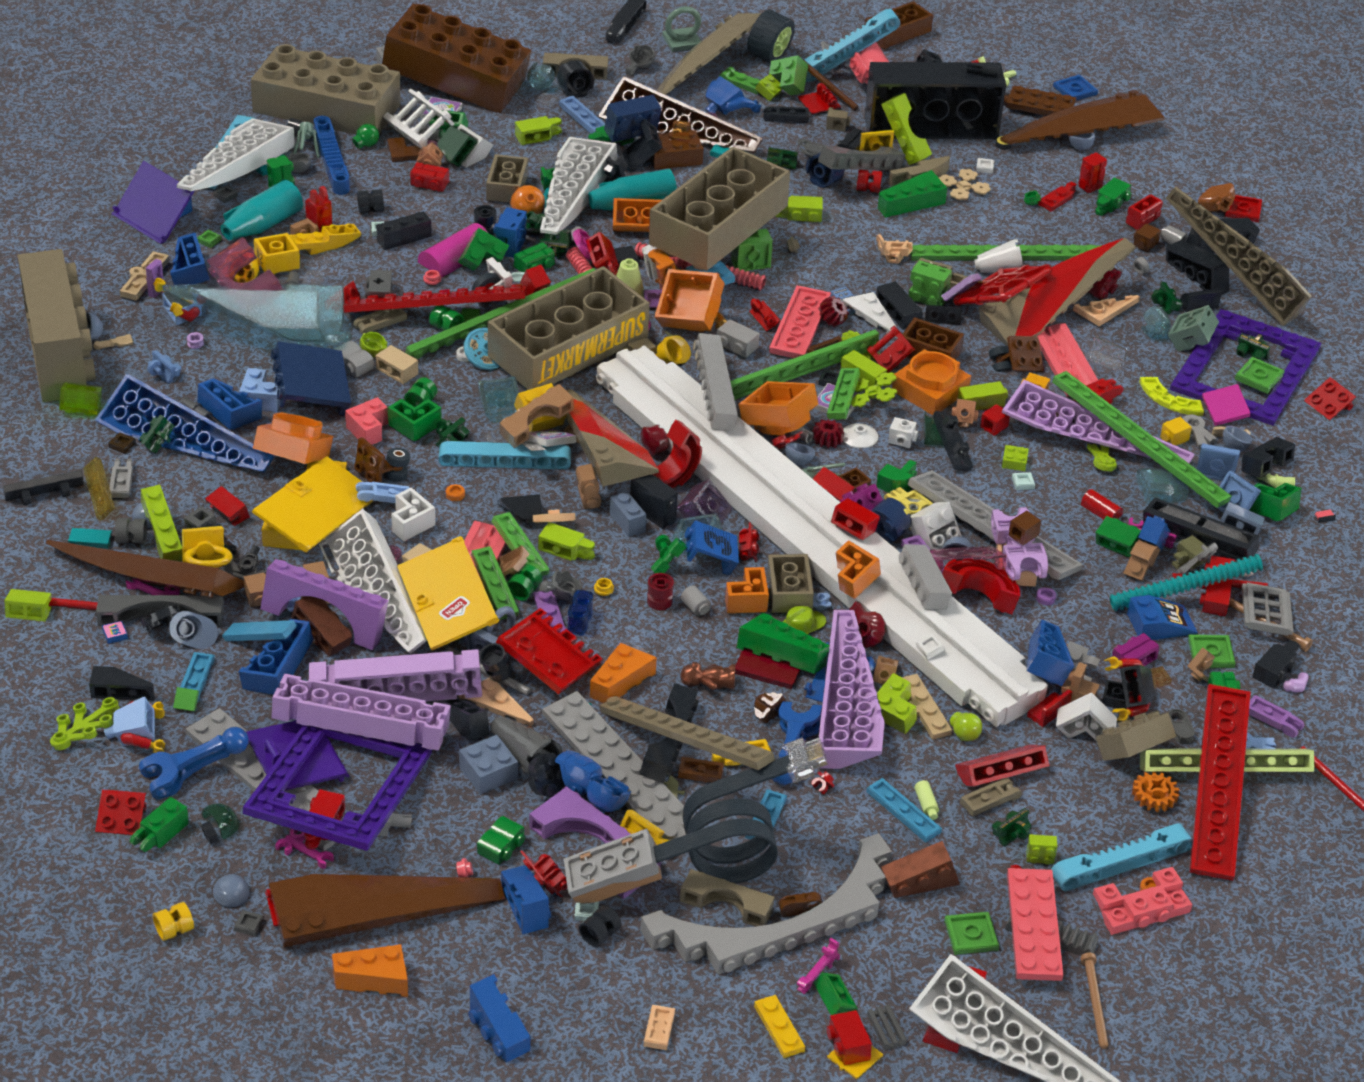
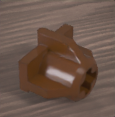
M776 692L760 694L754 702L756 718L765 724L770 719L775 718L778 715L781 703L786 701L784 696Z

